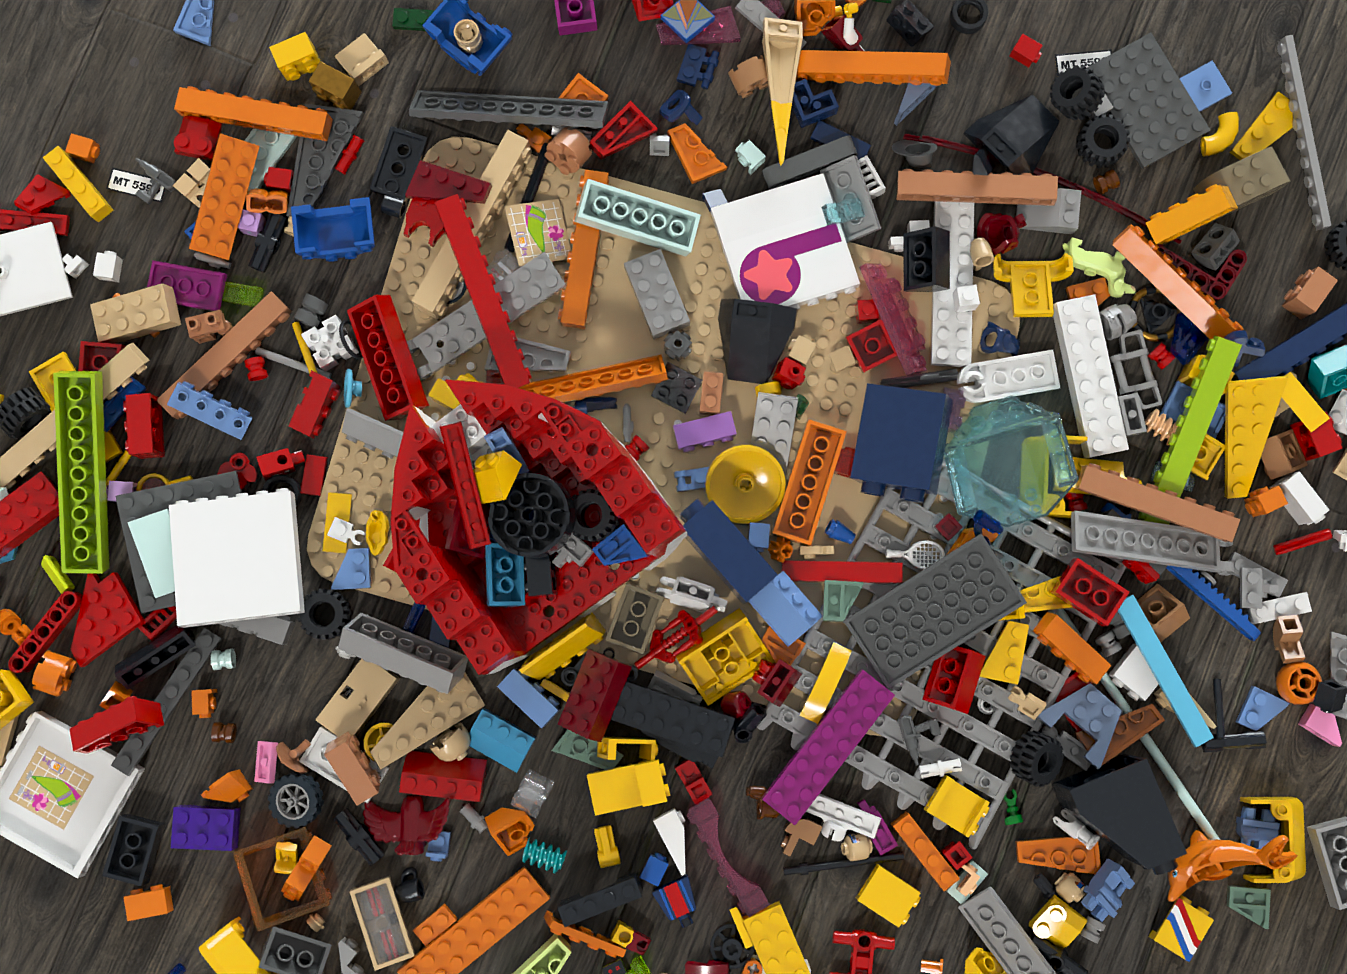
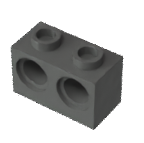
M1215 223L1191 253L1198 265L1216 271L1240 240L1234 229Z

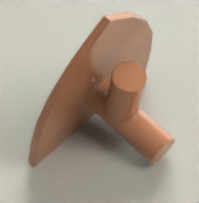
M305 739L293 750H290L284 742H280L276 746V752L282 764L299 773L310 771L304 764L299 762L300 759L298 758L311 745L308 740Z

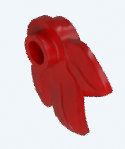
M243 453L232 455L229 462L223 463L217 473L218 475L237 471L241 490L245 487L247 481L256 482L257 478L255 467L250 465L249 458ZM242 459L243 464L238 466L237 461Z

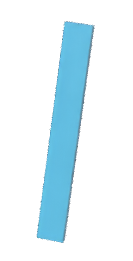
M1134 595L1126 597L1118 609V613L1194 747H1198L1214 737Z

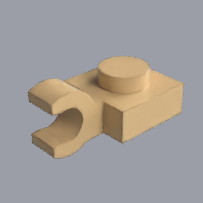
M1014 686L1011 689L1008 699L1017 703V710L1031 719L1035 720L1045 709L1046 703L1030 692L1025 696L1022 689L1018 686Z

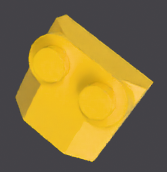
M1206 433L1191 472L1204 480H1208V476L1225 450V445Z
M1054 894L1029 922V927L1033 929L1037 937L1045 938L1054 945L1065 948L1079 935L1087 923V919Z

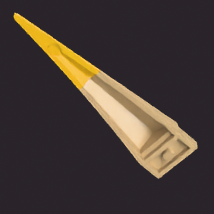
M764 17L762 44L779 163L782 165L803 40L802 22Z

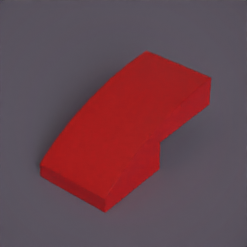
M686 759L674 766L695 804L712 795L695 762Z

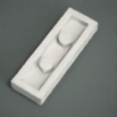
M1307 592L1262 601V609L1247 608L1252 624L1275 620L1279 616L1312 612Z

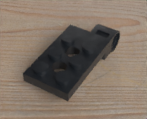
M390 127L370 186L371 192L385 196L381 206V213L400 219L403 217L409 200L405 194L419 161H422L429 140L428 137L396 127ZM403 146L409 148V152L406 155L399 154V149ZM397 164L403 166V170L400 173L393 172V167Z

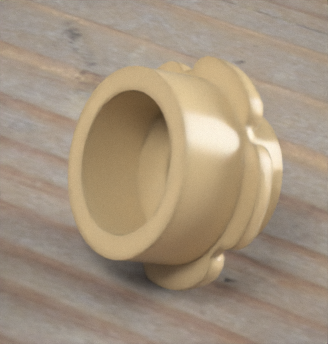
M317 913L315 915L310 914V917L306 920L307 924L316 932L321 928L324 929V919Z

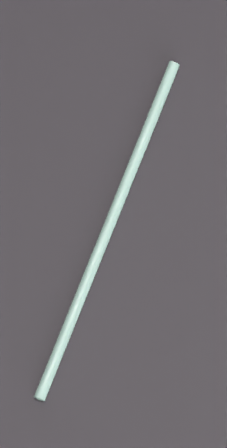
M1058 609L1056 614L1081 636L1065 610ZM1106 672L1100 680L1116 705L1122 710L1123 715L1132 712L1133 710ZM1148 733L1140 738L1141 742L1207 839L1220 840Z

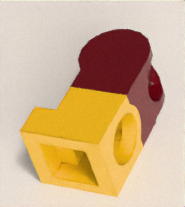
M618 920L610 935L611 941L640 955L645 954L652 941L646 935L627 926L620 920Z

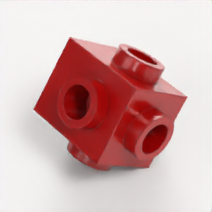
M785 357L778 362L772 380L779 381L783 388L792 390L798 385L801 386L804 382L806 367L796 360Z

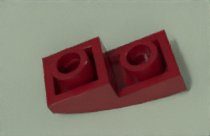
M709 960L707 963L687 961L685 963V974H729V963Z

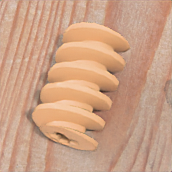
M1155 409L1145 420V425L1148 426L1146 432L1148 433L1153 429V436L1156 437L1158 434H1161L1160 441L1167 438L1166 445L1169 446V438L1172 433L1175 434L1178 426H1176V422L1172 424V418L1166 420V414L1159 415L1160 410Z

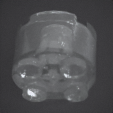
M529 769L522 779L520 787L510 805L536 818L542 804L546 802L550 794L549 792L554 781Z

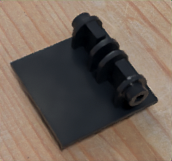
M667 362L665 369L668 380L657 383L651 396L686 414L703 380Z

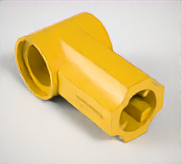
M611 825L595 828L594 833L598 846L597 854L600 868L621 864Z

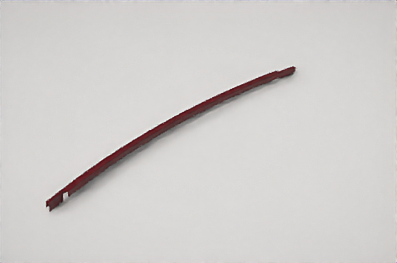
M904 134L903 139L934 143L937 146L975 155L980 150L975 147L925 135L922 136V139H920V136ZM988 152L993 161L999 162L990 152ZM1035 168L1034 172L1032 173L1036 176H1040L1042 174H1051L1052 176H1057L1047 171L1041 170L1039 168ZM1058 176L1059 185L1068 189L1081 190L1082 195L1148 228L1146 222L1149 220L1100 194ZM1176 238L1173 241L1180 244L1182 240Z

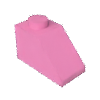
M1309 704L1298 725L1330 745L1340 747L1342 741L1335 715L1325 713L1319 707Z

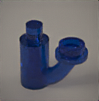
M983 510L975 513L973 517L975 537L982 533V528L990 533L1001 534L1004 528L1001 526L1000 521ZM984 536V538L986 539L987 543H988L989 546H990V545H991V542H990L989 538L986 537V536Z

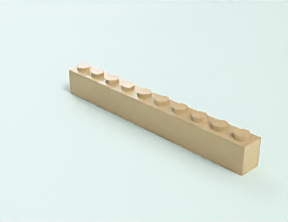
M134 343L128 344L99 370L102 371L103 401L106 398L110 401L118 394L116 390L120 386L124 388L133 381L131 376L135 373L139 375L147 368L145 364L150 360ZM55 410L0 457V487L7 488V490L17 483L14 479L19 475L21 477L25 476L31 470L29 467L31 464L35 463L37 465L46 457L44 453L47 450L52 452L56 448Z

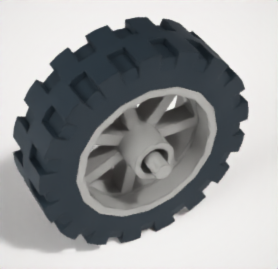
M293 772L274 782L275 785L271 786L269 790L271 793L268 795V801H270L268 807L269 810H272L271 815L274 819L278 820L279 824H284L287 828H300L314 821L317 815L321 813V806L324 804V800H322L323 791H320L319 783L315 782L312 776H306V773ZM290 786H296L295 794L290 789ZM285 792L288 793L290 798H285ZM294 806H295L296 814L291 811V809H292ZM300 806L306 808L304 813H301Z

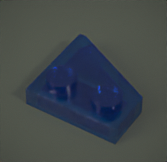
M1180 312L1176 317L1170 351L1182 365H1186L1208 338L1188 317Z

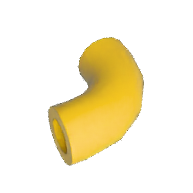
M1228 112L1218 116L1219 128L1217 132L1211 136L1201 138L1200 147L1203 156H1211L1223 152L1233 143L1239 128L1237 112Z

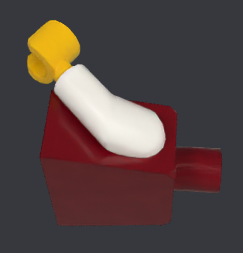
M851 2L844 5V13L847 16L843 15L841 6H836L835 16L820 32L839 51H865L859 45L863 37L854 27V18H852V14L858 12L857 3Z

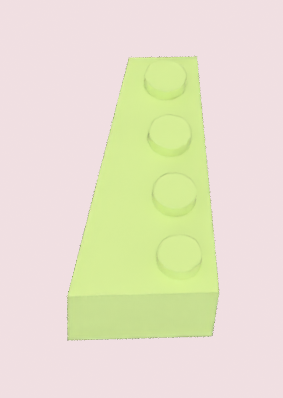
M554 934L513 974H558L571 954V945L562 936Z

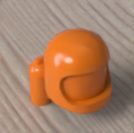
M11 609L0 610V632L4 635H11L12 639L20 646L32 631L27 625L22 624L19 616Z

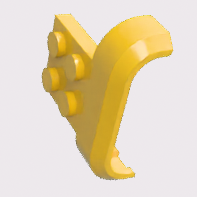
M1065 253L1060 259L1054 261H1004L1001 259V254H997L993 261L994 277L999 281L1010 282L1013 317H1053L1054 308L1051 282L1066 279L1073 273L1072 257Z

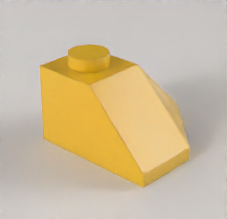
M974 948L965 960V974H1007L991 952L984 951L982 948Z

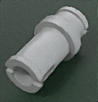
M470 803L460 810V813L472 824L471 827L476 829L479 834L488 827L484 820L485 817L483 815L480 816Z

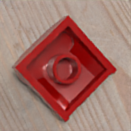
M184 116L179 134L174 139V152L178 155L212 161L222 124L211 119Z

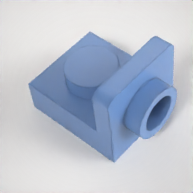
M441 831L437 840L429 842L426 856L430 857V860L442 861V859L448 857L451 832Z

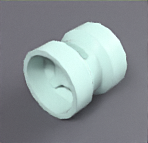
M226 649L223 652L220 650L212 651L211 665L213 670H221L222 667L227 669L235 668L236 654L234 649Z

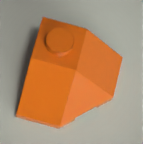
M794 0L795 21L802 22L803 36L817 35L822 30L821 28L835 16V0Z
M240 769L228 772L209 786L210 790L204 791L201 796L206 799L230 803L238 800L240 803L250 796L248 792L253 788Z
M500 808L485 817L491 836L507 856L526 846L527 836L535 826L528 814L521 810Z

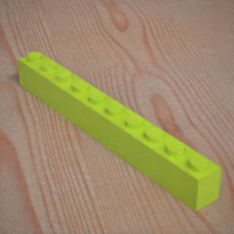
M1215 335L1213 339L1209 340L1206 350H1208L1205 358H1202L1199 364V375L1193 379L1191 384L1193 390L1184 401V412L1177 418L1176 426L1178 427L1175 434L1172 433L1169 438L1168 444L1170 447L1167 452H1164L1161 458V463H1163L1160 471L1157 470L1153 479L1154 485L1158 486L1159 491L1165 493L1166 490L1177 493L1178 498L1181 497L1242 347L1241 344ZM1143 512L1139 513L1138 518L1141 521L1170 524V522Z

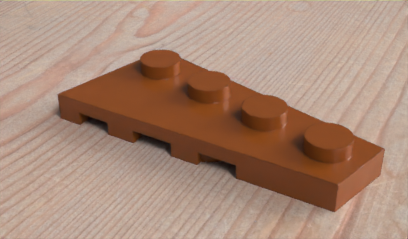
M1153 704L1119 717L1102 765L1165 721ZM1084 730L1074 733L1087 751L1096 742Z

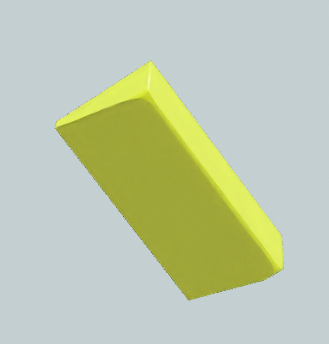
M45 555L41 565L59 592L62 594L63 592L75 589L67 574L62 573L61 566L56 558Z

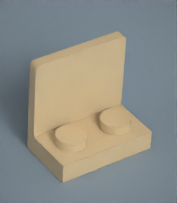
M365 33L335 55L337 61L350 77L356 81L358 86L389 63L381 49H377Z

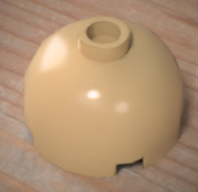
M461 722L454 725L456 729L450 730L448 728L433 741L432 744L434 746H430L432 752L443 761L457 759L460 761L468 754L466 750L470 746V734Z

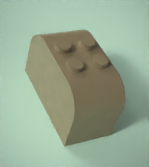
M1268 147L1213 173L1202 180L1193 190L1195 194L1198 193L1200 195L1206 193L1205 189L1215 184L1229 187L1238 208L1210 222L1212 223L1281 190L1291 181L1273 147Z

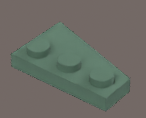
M570 730L565 732L551 750L604 770L615 768L624 756L616 750V760L597 757V741L586 739Z

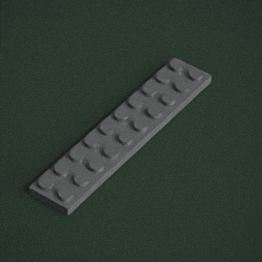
M417 90L409 108V116L417 118L429 117L439 120L446 118L457 121L512 122L513 124H546L555 127L562 125L573 128L590 127L597 129L604 126L608 111V101Z

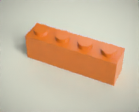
M1047 612L1033 629V632L1038 635L1037 639L1042 644L1049 645L1052 648L1050 651L1058 658H1063L1065 660L1064 664L1069 669L1077 671L1079 673L1078 677L1085 683L1097 684L1111 667L1096 650L1057 614Z
M905 811L890 823L943 891H946L960 879L909 813Z

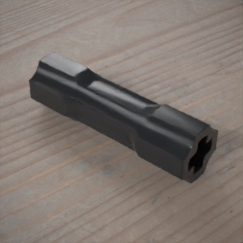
M1264 731L1225 735V739H1217L1216 734H1212L1214 738L1201 744L1203 752H1219L1224 749L1237 748L1261 749L1266 748L1267 740Z

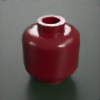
M744 691L728 692L721 701L722 711L737 718L742 717L752 705L751 699Z

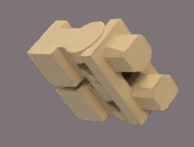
M198 158L187 170L193 177L190 178L184 173L173 185L174 188L198 208H200L210 168Z

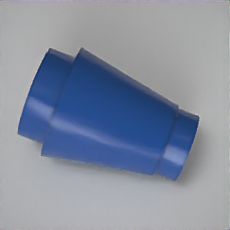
M831 519L825 529V533L829 538L851 544L856 536L839 520Z

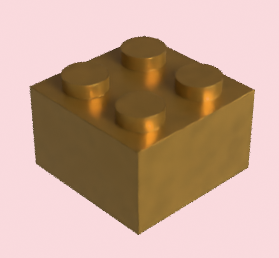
M321 61L309 80L313 87L312 90L320 100L324 102L329 100L334 103V107L342 110H352L362 93L353 78Z

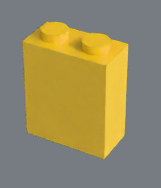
M876 864L857 894L856 899L886 920L900 927L901 924L904 925L908 921L910 909L912 906L914 908L917 906L921 897L919 896L920 892L884 867Z

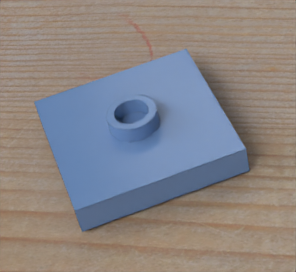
M1213 60L1180 78L1199 112L1232 94Z

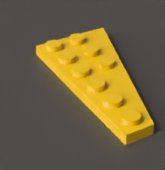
M1286 376L1227 381L1225 386V497L1227 499L1248 496L1288 379Z

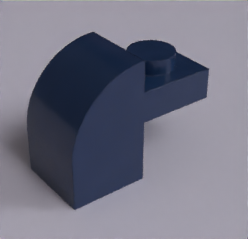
M1244 330L1231 332L1224 337V339L1242 345L1234 364L1235 367H1238L1243 353L1260 357L1264 356V343L1257 338L1248 339L1247 333Z

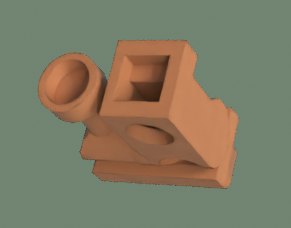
M221 310L185 318L189 337L199 344L216 340L215 333L218 332L224 336L233 328L232 324L225 320L224 313Z

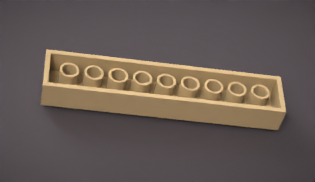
M507 130L480 178V180L492 184V189L486 203L467 202V209L464 210L466 217H471L474 228L471 230L474 237L478 236L482 247L486 241L485 235L488 231L491 232L495 225L494 219L504 209V201L506 198L511 197L514 191L513 185L521 179L523 167L525 164L528 165L533 156L529 140L510 130ZM448 238L445 240L412 299L413 304L418 310L439 320L440 316L443 317L448 309L446 305L449 299L453 300L455 297L458 283L464 281Z

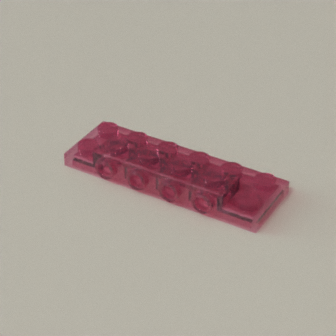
M865 263L860 266L861 273L906 376L921 374L927 371L925 367L926 361L919 353L926 349L924 346L925 340L917 330L916 319L909 312V303L902 296V288L899 281L895 280V278H886L887 272L881 264Z

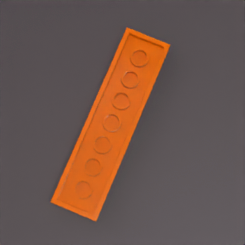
M662 354L530 382V384L519 389L554 398L565 403L571 400H582L590 396H601L608 392H620L627 388H639L645 384L661 383L664 380H668Z
M524 866L450 926L443 934L401 966L397 973L459 974L547 902L550 896Z

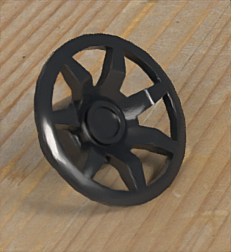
M727 924L720 927L713 934L710 943L711 954L715 961H721L716 956L715 951L723 952L724 957L721 962H726L727 959L736 961L737 964L729 965V969L743 967L752 958L754 953V945L748 950L742 947V939L736 938V924ZM732 928L729 938L723 935L721 931ZM718 935L723 944L714 947V941ZM741 954H749L748 957L740 963L739 957L741 956Z

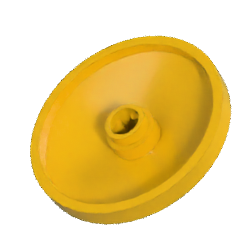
M739 445L722 452L710 465L705 480L706 494L709 502L713 500L731 522L740 524L755 523L771 515L780 505L786 485L783 469L777 459L767 450L753 445Z

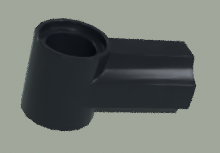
M757 703L752 704L742 717L736 718L733 731L734 738L738 743L749 742L752 739V732L767 716L766 710Z

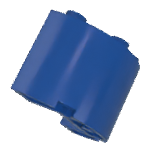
M443 0L422 25L433 40H437L440 48L457 63L474 74L478 72V75L482 76L510 43L513 34L505 27L502 29L498 25H489L480 13L477 12L475 14L470 10L467 3L468 0ZM469 19L477 24L483 40L479 51L468 54L463 52L458 46L454 36V28L461 20Z
M369 197L350 199V205L314 209L309 204L291 207L295 253L302 256V259L320 258L333 262L343 257L345 259H355L359 254L373 251L375 242Z

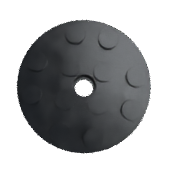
M518 474L506 500L490 502L489 504L491 506L488 523L494 539L506 551L527 558L549 556L565 545L574 529L576 514L570 494L559 482L541 474ZM533 510V520L529 521V513Z

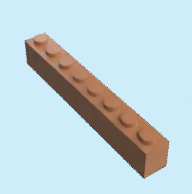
M904 169L898 171L896 200L1054 206L1057 201L1058 176H1052L1051 174L1033 176L1031 173L1013 175L1010 172L993 174L991 172L989 175H973L971 171L953 173L950 170L942 172L923 170L922 172H916L912 169Z
M271 291L156 401L173 418H184L187 414L167 405L178 382H189L199 392L202 390L212 391L218 386V381L221 378L231 374L232 368L237 363H242L251 350L257 349L266 336L269 337L275 332V327L278 324L287 321L292 311Z
M1089 463V466L1085 465L1081 468L1075 485L1077 490L1216 539L1233 542L1240 519L1235 518V514L1226 510H1223L1222 513L1215 511V506L1205 503L1203 506L1198 505L1195 499L1189 497L1184 499L1178 498L1175 492L1166 490L1165 493L1158 490V486L1149 483L1144 486L1139 484L1138 479L1132 477L1124 479L1119 477L1120 473L1108 470L1107 473L1100 470L1101 466Z

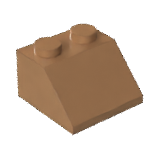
M1293 429L1267 438L1261 458L1264 463L1265 473L1271 480L1308 465Z
M1156 584L1137 600L1160 643L1190 619L1185 605L1159 584Z

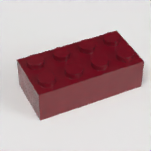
M588 649L557 725L586 739L602 742L632 667L602 653Z

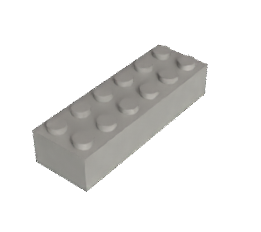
M363 613L358 614L343 627L338 649L345 651L349 655L362 658L366 662L374 663L385 670H391L402 677L410 678L421 685H427L438 692L446 694L464 677L468 662L466 655Z

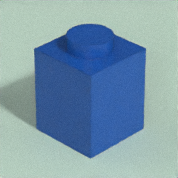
M657 852L655 855L650 853L640 878L658 887L669 865V862L666 861L667 857Z

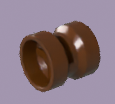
M1111 169L1106 171L1103 176H1095L1093 184L1096 191L1103 195L1108 192V189L1118 188L1120 180L1117 173Z
M214 722L211 730L212 742L225 741L226 743H234L237 733L236 724L228 723L223 725L222 722Z

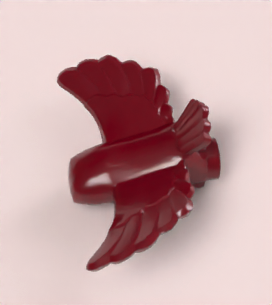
M420 795L407 796L402 801L401 812L385 810L370 800L369 803L365 802L364 824L369 827V833L374 835L376 841L383 840L385 843L390 841L400 842L394 849L397 855H419L424 853L425 841L437 840L439 833L443 830L449 814L450 799L446 798L439 807L431 811H424V803Z

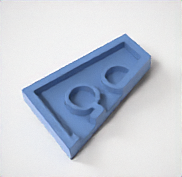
M186 0L173 31L211 46L214 0Z

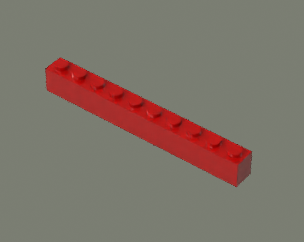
M458 194L436 201L437 212L504 385L520 388L530 384L531 373L528 367L524 368L522 360H525L521 348L517 349L515 342L518 341L514 330L510 331L507 324L510 322L507 311H502L500 304H503L500 293H496L493 286L496 285L493 274H488L486 267L489 264L485 254L481 256L479 248L482 246L478 236L474 237L471 230L474 228L471 217L467 218L464 212L467 209L464 199H459Z

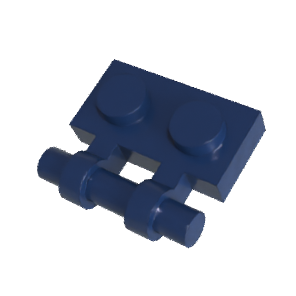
M688 43L677 82L695 87L697 80L702 81L701 88L708 90L710 83L714 79L713 72L715 67L718 66L720 53L712 51L711 57H706V48ZM702 64L708 65L705 73L700 72Z

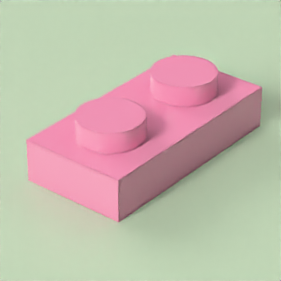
M258 741L254 782H275L277 742Z

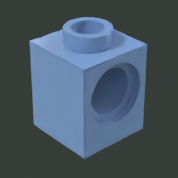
M751 522L749 524L748 541L758 552H764V549L769 548L770 524Z

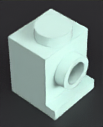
M750 140L746 143L742 142L735 150L738 153L739 162L744 167H749L748 173L750 175L765 162L766 156Z

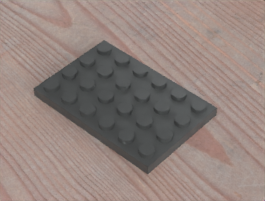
M1152 33L1143 36L1087 67L1103 82L1102 84L1105 88L1103 91L1114 107L1109 114L1114 115L1113 119L1115 120L1117 117L1120 118L1119 122L1121 124H1126L1125 130H1129L1130 133L1127 136L1130 138L1128 146L1142 169L1210 131L1209 126Z

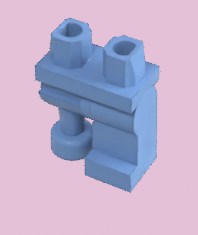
M1243 806L1241 817H1236V832L1241 837V843L1250 846L1251 840H1253L1254 848L1261 850L1272 839L1278 837L1280 823L1275 822L1276 818L1272 816L1269 809H1262L1261 819H1255L1256 808Z
M1107 859L1091 879L1089 886L1086 885L1083 891L1087 895L1081 903L1088 910L1092 911L1091 915L1100 922H1103L1108 915L1114 918L1118 914L1116 911L1122 906L1121 895L1126 888L1131 889L1135 882L1121 865Z

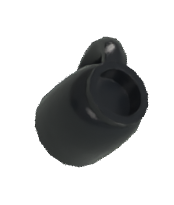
M408 867L403 871L401 883L395 887V895L398 902L409 903L424 899V885L421 879L418 878V872L414 867ZM407 876H414V879L405 881Z

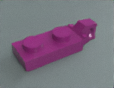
M864 799L857 802L862 811L882 818L874 805L869 808ZM882 818L875 838H871L880 855L898 846Z

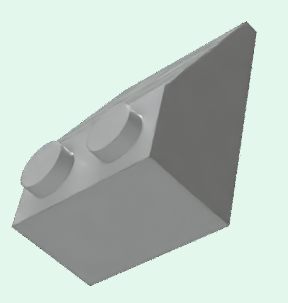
M1058 188L1057 201L1054 206L1017 204L1016 216L1022 213L1027 224L1019 229L1073 234L1078 229L1081 190Z

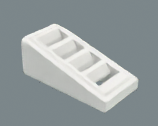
M868 156L859 159L860 167L865 164L867 165L866 168L862 169V173L865 174L869 171L871 173L864 177L865 182L874 179L873 182L867 184L872 200L884 194L886 187Z

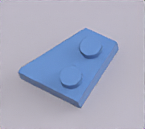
M348 549L331 586V590L371 588L370 549Z
M1251 686L1236 723L1257 731L1284 710L1289 703L1255 686Z

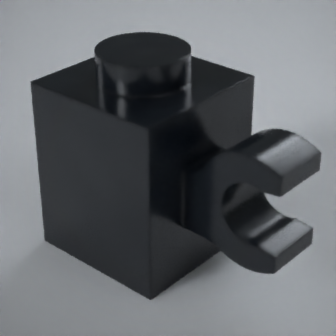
M1332 680L1319 682L1313 705L1319 707L1325 713L1342 710L1343 704L1346 701L1347 687Z

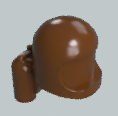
M749 786L746 788V796L757 800V819L762 820L764 817L777 818L780 813L761 798L767 789L764 786Z

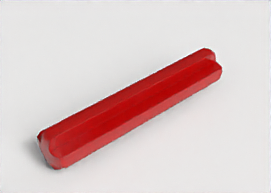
M1324 529L1273 546L1276 555H1281L1332 538V533L1330 529Z

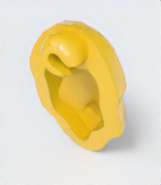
M373 510L366 523V542L374 556L383 552L384 547L388 543V531L390 529L386 514L380 510Z

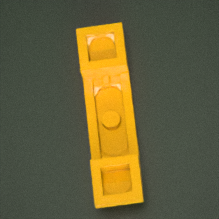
M833 642L811 693L800 712V716L816 724L819 723L838 685L852 650Z

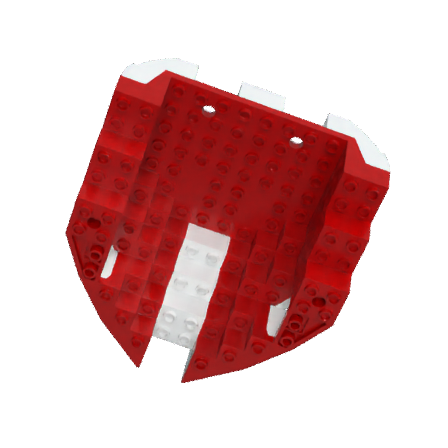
M446 379L445 382L459 401V406L437 422L424 414L420 409L412 405L409 408L394 468L391 509L394 569L415 603L427 606L448 640H457L478 675L496 673L539 651L552 641L550 636L575 618L586 617L617 594L615 590L643 569L650 571L664 561L678 547L682 540L687 537V531L652 480L624 445L611 434L600 420L554 398L513 386ZM462 422L473 469L475 468V461L479 456L493 453L484 436L503 427L513 440L531 473L541 474L561 483L571 498L574 494L579 495L581 490H599L614 514L618 517V521H620V525H616L615 529L626 524L649 556L622 562L618 569L613 570L610 565L604 566L596 554L593 553L582 567L574 561L571 563L566 562L562 568H558L555 565L557 595L531 597L528 596L525 590L524 606H487L486 551L484 559L445 549L457 496L440 426ZM596 503L590 505L584 514L585 522L590 528L597 526L602 519V510ZM420 518V523L418 526L415 520H418ZM583 540L592 549L600 543L598 541ZM524 572V585L525 581H527V572ZM551 605L554 608V614L548 617L545 610Z

